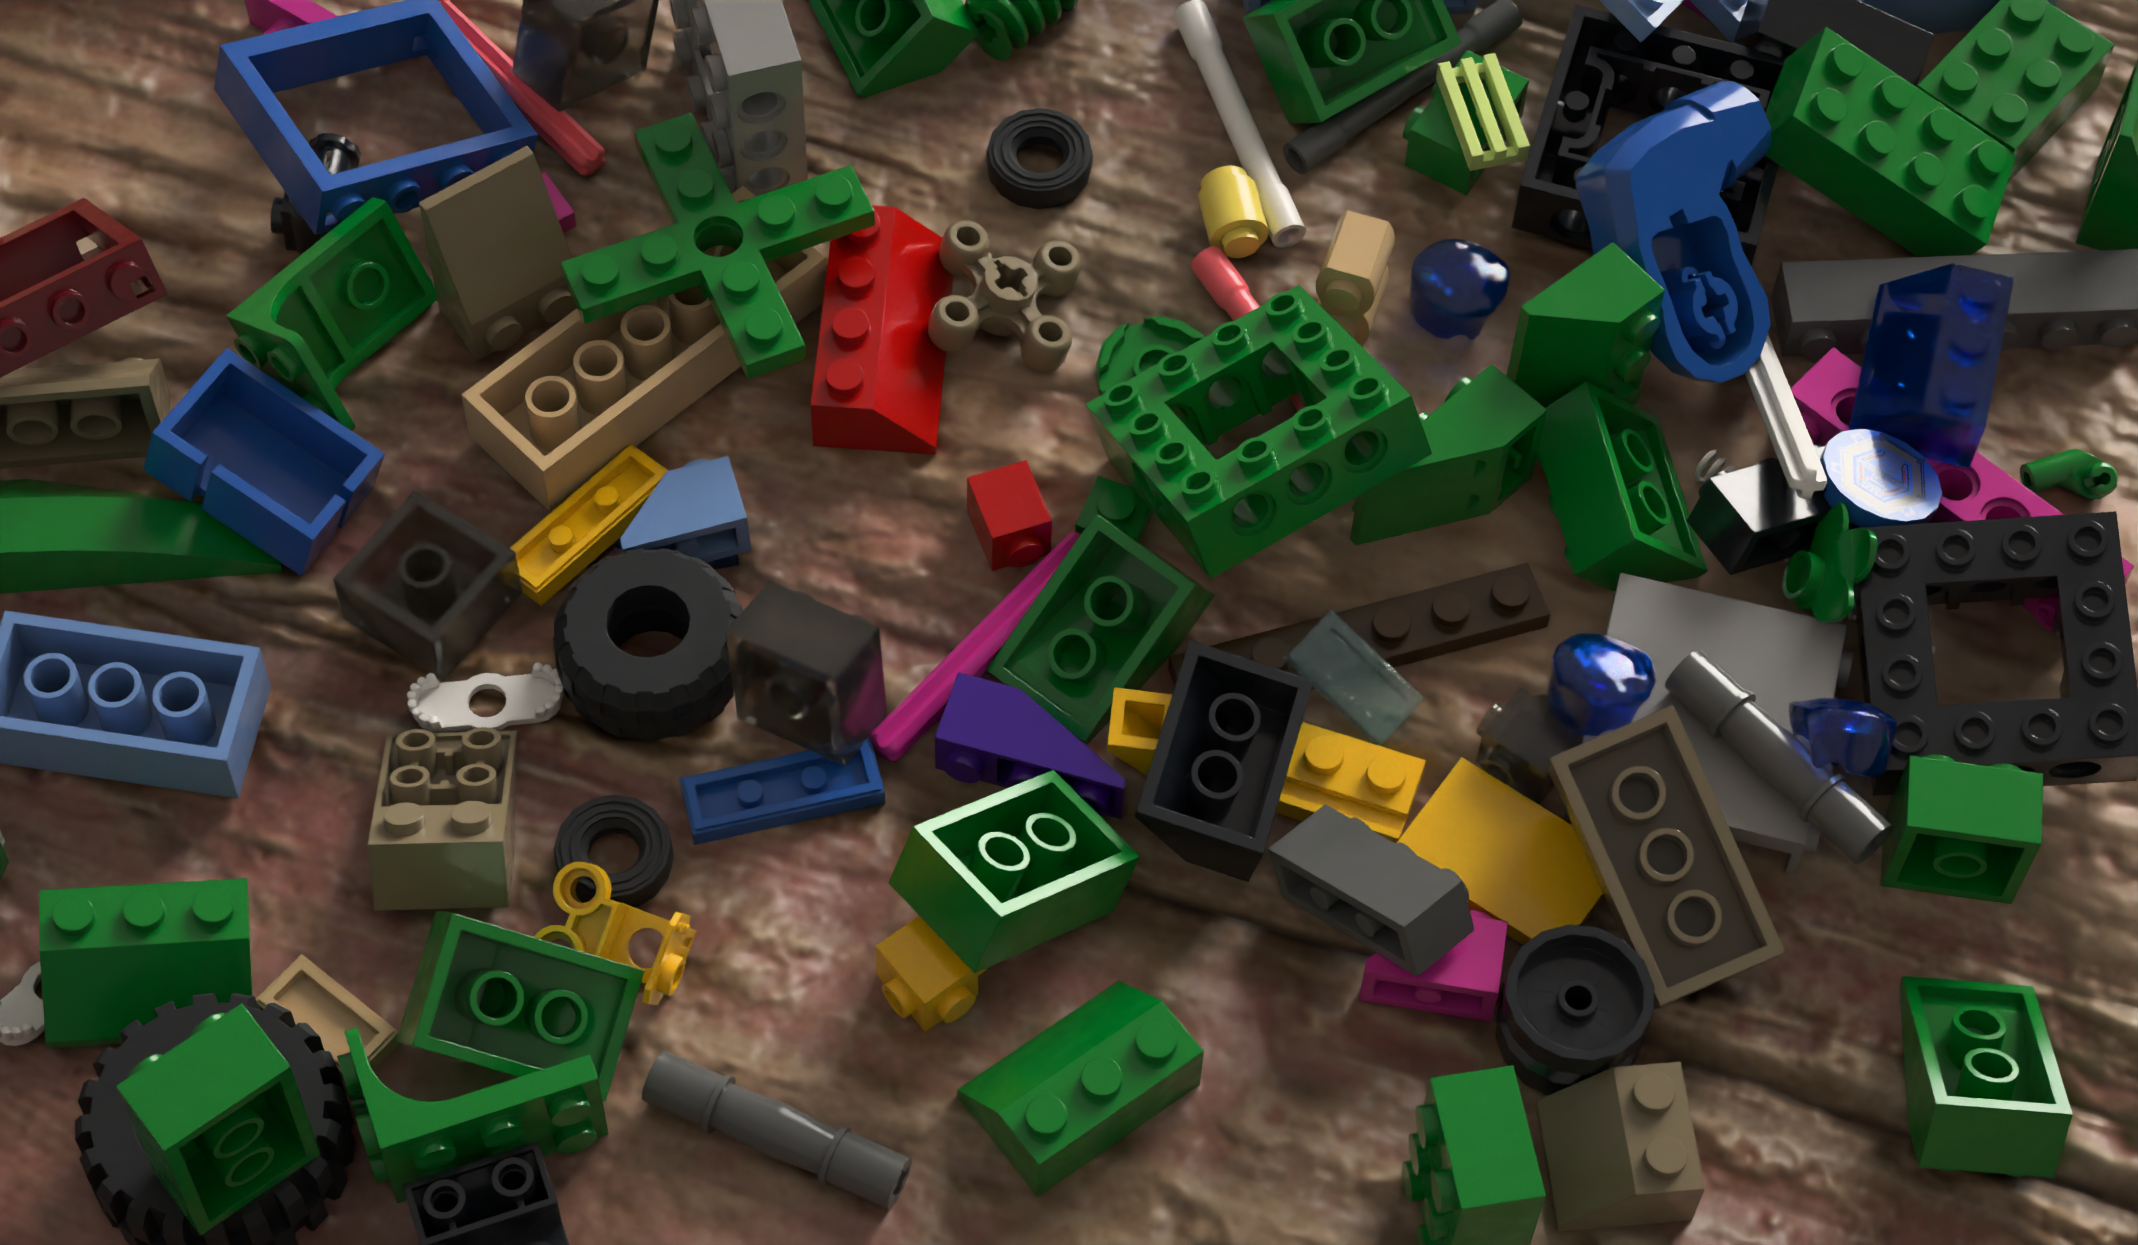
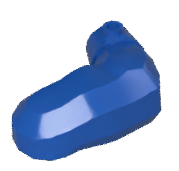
M1720 81L1678 98L1666 105L1662 112L1630 125L1597 150L1576 178V188L1590 229L1593 255L1614 242L1665 289L1658 316L1661 322L1653 335L1650 347L1651 352L1672 373L1698 382L1722 383L1744 375L1760 358L1771 326L1768 298L1742 250L1738 231L1726 204L1719 196L1721 191L1730 187L1765 157L1771 146V126L1760 100L1747 88L1733 81Z

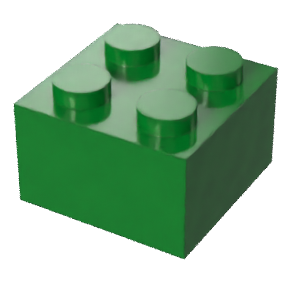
M1944 755L1910 756L1884 816L1893 825V829L1882 844L1881 886L2012 904L2042 844L2043 774L2022 771L2020 768L2010 764L1983 766L1961 763Z

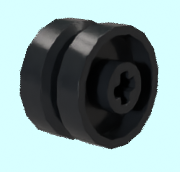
M1569 924L1539 933L1519 949L1507 971L1503 994L1497 1009L1495 1033L1504 1062L1507 1066H1514L1515 1074L1524 1084L1546 1095H1551L1612 1067L1633 1066L1640 1054L1645 1033L1649 1028L1654 1013L1655 986L1645 961L1625 940L1597 927Z

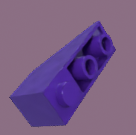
M958 672L935 735V769L945 771L950 777L961 782L976 783L983 781L1005 788L1054 770L1100 817L1107 815L1122 819L1125 805L1126 780L1021 689Z

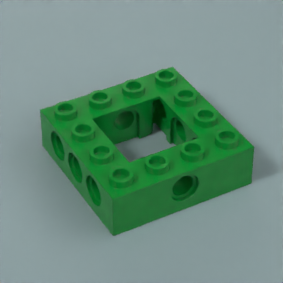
M1300 285L1289 291L1272 296L1264 305L1235 321L1218 326L1212 334L1181 351L1166 355L1158 364L1127 381L1112 385L1104 394L1085 404L1108 460L1210 579L1432 454L1411 394ZM1298 392L1304 408L1287 421L1258 437L1244 441L1237 449L1217 460L1203 446L1205 444L1210 446L1218 442L1219 436L1258 414L1261 416L1273 411L1272 406Z

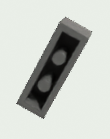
M1326 804L1268 848L1280 892L1284 899L1417 977L1475 930L1467 902L1469 899L1468 889L1455 872L1448 868L1440 869L1417 856L1407 845L1388 840L1372 831L1362 820L1356 817L1349 818Z

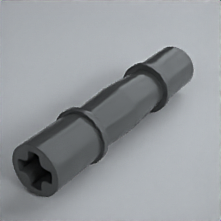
M1699 649L1689 654L1669 675L1665 688L1710 729L1709 733L1716 739L1723 737L1762 778L1801 809L1800 818L1802 820L1811 822L1856 865L1869 858L1890 835L1893 825L1846 783L1847 779L1842 774L1834 776L1797 737L1754 703L1756 699L1754 693L1750 690L1745 691L1702 650Z
M663 1051L653 1063L643 1087V1101L701 1126L702 1131L710 1134L716 1129L767 1156L818 1174V1182L824 1185L830 1183L887 1209H891L898 1200L910 1173L911 1158L854 1134L852 1129L845 1125L837 1130L786 1103L735 1085V1077L729 1074L722 1076L668 1051Z

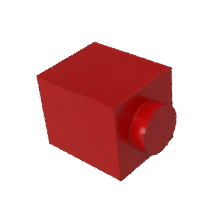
M1027 460L967 477V513L991 571L1008 566H1028L1051 552L1052 519Z

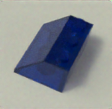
M1951 263L1880 284L1874 304L1848 430L1861 428L1884 432L1906 442L1925 458L1970 468L1986 428L2014 277Z

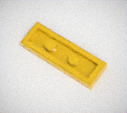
M628 445L494 561L498 573L542 606L623 535L668 470L634 445Z

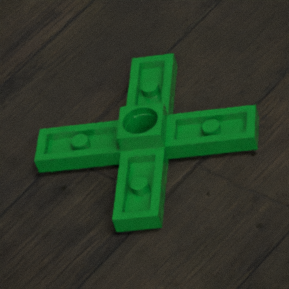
M691 112L634 131L636 148L673 225L561 262L563 279L584 324L697 286L703 299L709 298L747 379L806 360V345L769 272L766 262L875 226V211L852 166L849 165L736 203ZM720 245L736 249L733 253L720 257L703 253L708 248Z

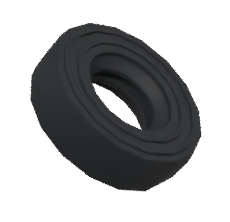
M1037 108L1021 110L1005 118L995 128L986 151V163L990 181L1001 196L1019 206L1044 209L1058 207L1075 199L1085 188L1093 166V153L1089 136L1078 121L1059 111ZM1044 144L1057 149L1062 155V162L1051 172L1034 173L1021 167L1017 161V155L1028 145Z
M620 795L593 798L574 809L559 828L554 847L557 871L559 872L564 866L573 862L591 863L588 859L590 847L602 836L612 833L625 834L634 839L639 846L640 852L638 859L629 869L620 873H606L612 888L610 899L637 908L654 898L669 878L674 858L669 828L654 808L637 798ZM583 878L577 883L575 889L577 898L585 903L595 896L596 885L591 878Z

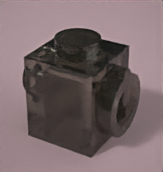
M1520 688L1505 706L1500 702L1492 705L1479 723L1476 733L1482 738L1476 763L1481 765L1488 774L1540 805L1555 787L1547 769L1549 758L1581 745L1585 730L1580 728L1574 713L1560 700L1545 694L1535 697L1523 688Z

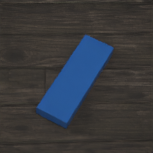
M870 737L679 778L694 845L885 803V791Z

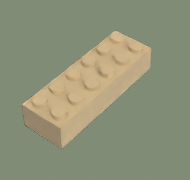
M741 186L732 193L736 203L756 197L745 186ZM720 245L708 248L703 253L720 257L729 255L736 251V249ZM810 247L766 262L769 272L795 324L823 304L826 257L817 249ZM695 286L584 324L578 309H576L462 393L461 396L469 436L551 512L628 445L632 444L635 447L736 371L741 365L709 298L703 299L698 287Z

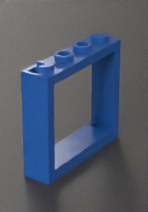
M438 0L400 1L220 45L214 90L315 235L331 231L372 197L386 201L393 214L405 213L420 207V201L525 146H528L534 153L538 134ZM427 55L484 134L330 175L273 93ZM327 211H331L333 215L327 216Z

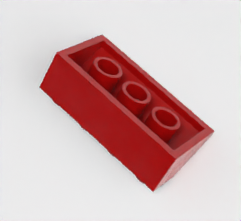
M872 205L875 211V226L830 241L811 397L813 446L936 455L946 351L939 349L932 343L928 336L927 325L935 304L943 297L952 295L954 275L945 270L939 260V246L942 237L896 207Z

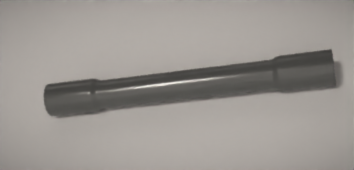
M1497 0L1466 21L1461 29L1457 31L1462 44L1323 122L1314 124L1283 147L1284 155L1289 165L1299 174L1307 173L1341 150L1351 138L1436 81L1438 63L1450 61L1452 68H1454L1466 50L1475 54L1482 53L1521 27L1523 22L1518 7L1511 0Z

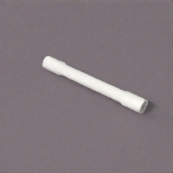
M1201 0L1188 1L1176 9L1174 20L1191 58L1196 61L1242 168L1246 171L1247 176L1251 177L1256 183L1269 230V237L1273 245L1279 248L1292 246L1305 236L1306 229L1287 187L1282 184L1224 54L1223 42L1205 2Z

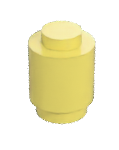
M1222 166L1210 171L1201 180V190L1198 194V201L1210 246H1219L1226 256L1231 258L1247 257L1257 251L1266 241L1269 234L1256 183L1251 177L1247 176L1244 169L1238 166Z

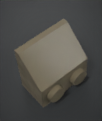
M1681 1062L1612 1067L1537 1100L1535 1107L1557 1232L1692 1221L1705 1186Z

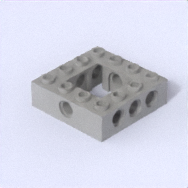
M669 0L675 27L677 30L682 29L672 33L677 60L680 67L690 65L693 76L686 78L691 105L694 112L702 110L705 112L707 121L701 123V132L713 157L716 156L719 170L731 194L741 186H745L755 196H759L807 180L802 60L782 0Z

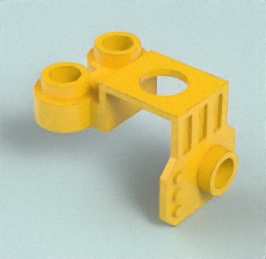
M573 862L564 866L555 877L553 895L558 906L569 913L566 925L544 927L534 937L555 944L561 940H566L572 949L645 970L641 981L646 984L642 1001L644 1003L658 1005L664 994L672 996L683 976L686 959L697 932L690 928L691 916L675 912L672 919L667 920L627 904L611 900V882L602 868L587 862ZM589 877L596 885V893L590 901L583 903L577 898L575 889L581 879ZM647 928L655 929L663 936L652 968H642L636 965L629 954V943L632 937L638 931Z

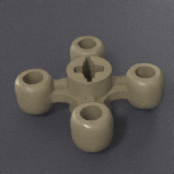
M961 220L950 225L946 229L939 246V260L943 268L950 274L958 277H968L973 284L974 293L968 298L960 295H950L943 297L935 304L927 325L928 336L932 343L943 351L957 352L964 350L971 344L979 328L991 334L1001 336L1017 333L1021 340V357L1031 369L1039 372H1050L1058 369L1065 362L1072 344L1071 331L1060 318L1041 315L1036 306V298L1041 294L1059 297L1067 294L1074 287L1081 270V258L1077 250L1069 243L1054 240L1041 246L1033 262L1030 264L1013 256H1002L993 259L989 252V236L978 223Z

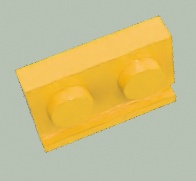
M1302 722L1276 813L1304 821L1326 804L1349 818L1356 817L1362 820L1372 831L1397 843L1406 825L1424 773L1426 760Z

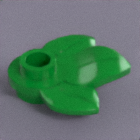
M1841 502L1836 504L1819 521L1815 528L1810 551L1800 550L1789 560L1782 580V589L1785 597L1793 600L1797 608L1813 612L1819 622L1833 624L1842 621L1854 607L1853 584L1864 580L1874 565L1878 549L1875 533L1865 528L1849 530L1847 506Z

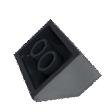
M1189 640L1134 817L1186 862L1249 882L1264 854L1314 681Z

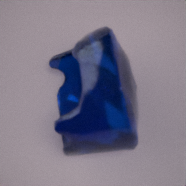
M1447 239L1428 246L1417 255L1412 264L1409 298L1410 313L1421 327L1435 337L1450 339L1453 336L1464 335L1474 340L1479 336L1489 316L1507 294L1510 279V270L1507 263L1488 249L1466 240Z
M1592 633L1573 635L1560 643L1554 652L1546 701L1551 714L1560 723L1579 734L1599 736L1607 730H1616L1632 723L1640 706L1650 697L1656 683L1653 660L1647 653L1630 644L1605 635Z
M1823 697L1789 703L1788 713L1792 733L1796 737L1798 735L1803 736L1809 742L1812 762L1816 768H1821L1825 764L1831 763L1833 766L1840 764L1846 772L1861 776L1878 778L1885 774L1897 728V720L1873 704L1843 698Z

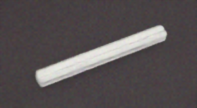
M1767 335L1760 358L1749 368L1745 376L1789 487L1796 490L1799 498L1811 499L1814 491L1824 490L1827 484V477L1769 335Z

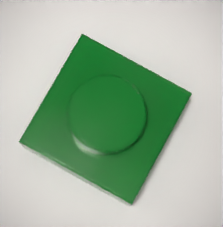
M1097 476L1076 522L1075 532L1082 534L1093 516L1097 513L1141 541L1154 512L1132 487Z

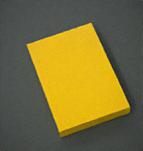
M1463 757L1460 758L1397 841L1407 845L1417 856L1440 869L1448 868L1455 872L1468 889L1469 899L1467 902L1469 909L1483 912L1490 916L1491 919L1508 921L1506 935L1522 945H1525L1542 931L1569 924L1584 926L1605 897L1573 825Z

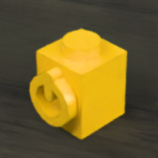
M917 916L875 946L876 975L884 983L882 985V992L886 1000L900 1017L905 1019L911 1015L919 1026L927 1032L942 1020L945 1023L954 1022L973 1006L978 995V976L985 972L987 968L974 973L920 916Z

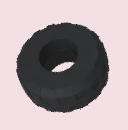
M641 548L625 551V553L601 560L592 565L591 569L580 578L577 577L567 589V594L561 605H558L554 619L553 651L557 673L566 697L570 698L575 705L576 711L588 722L591 721L604 729V732L612 735L639 739L640 741H658V739L676 736L678 738L694 732L695 729L709 721H713L724 711L730 700L736 696L743 682L744 668L747 666V629L742 606L739 605L736 599L735 590L726 578H723L712 569L711 565L699 558L690 557L676 550ZM649 631L668 632L682 639V642L668 653L654 657L633 656L619 649L624 642L633 636Z

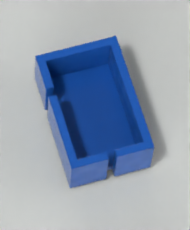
M226 348L152 432L143 470L190 502L197 494H200L204 497L201 508L203 511L302 576L334 538L337 526L342 528L372 492L385 453L229 348Z

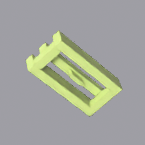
M1496 54L1484 55L1483 62L1477 64L1474 63L1472 57L1461 59L1460 67L1452 68L1450 61L1438 63L1436 80L1469 170L1473 171L1526 161L1530 144ZM1482 79H1485L1510 147L1505 146L1481 82ZM1466 82L1476 109V115L1490 147L1488 151H1483L1458 85L1460 83Z

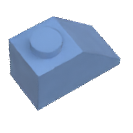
M725 456L713 460L698 459L685 464L682 468L667 471L621 536L622 553L641 548L651 550L664 548L680 551V553L710 562L752 551L747 516L729 457Z

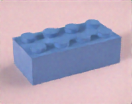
M5 610L0 623V763L239 799L271 689L261 649L254 646Z

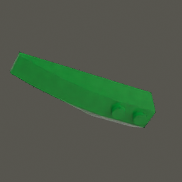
M34 479L0 481V594L282 572V563L201 509L203 502L192 500L190 502L186 499Z

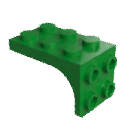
M372 197L227 314L226 317L238 335L234 340L235 347L246 361L352 431L355 429V424L335 392V388L352 370L437 301L435 286L388 203Z
M358 1027L344 1032L350 1052L338 1055L337 1058L376 1184L390 1180L397 1203L407 1200L402 1185L536 1141L539 1143L543 1156L556 1151L562 1154L576 1153L593 1145L597 1138L609 1134L599 1079L590 1054L456 1098L427 1102L406 1098L386 1087L375 1075L369 1064Z

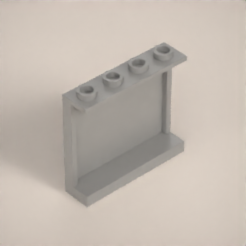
M1620 573L1609 614L1581 744L1674 705L1735 841L1788 853L1785 873L1794 875L1803 852L1815 853L1821 832L1811 822L1802 820L1800 818L1801 809L1762 778L1723 737L1714 738L1709 733L1710 729L1665 688V683L1669 675L1683 659L1696 650H1702L1745 691L1750 690L1756 695L1754 703L1797 737L1832 773L1833 760L1822 757L1825 741L1835 743L1843 715L1844 706L1834 704L1833 698L1835 687L1845 689L1853 661L1854 652L1843 650L1847 625L1837 622L1833 624L1822 623L1815 617ZM1566 811V812H1565V816H1564V820L1571 822V820H1570V818H1569V816H1568V813H1567V811Z

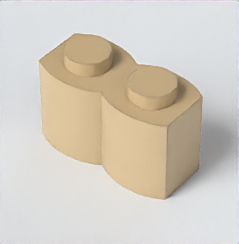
M1347 210L1337 221L1316 279L1317 303L1363 346L1369 337L1388 283L1389 269L1387 263L1394 246L1395 235L1388 221Z

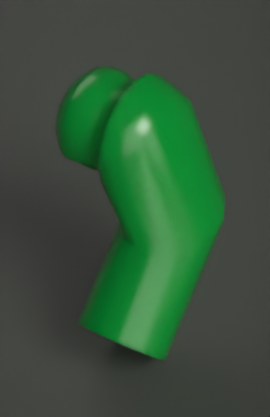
M2079 449L2063 451L2025 463L2020 467L2022 484L2034 493L2059 485L2080 496L2094 500L2102 499L2112 493L2118 483V474L2112 465Z

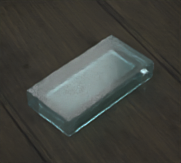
M1332 610L1327 612L1284 658L1304 678L1313 680V687L1375 745H1382L1424 699Z

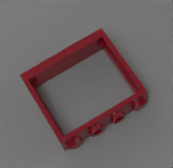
M85 198L0 238V378L168 295L143 240ZM87 237L97 247L81 255L76 242ZM130 283H135L145 292L136 296Z

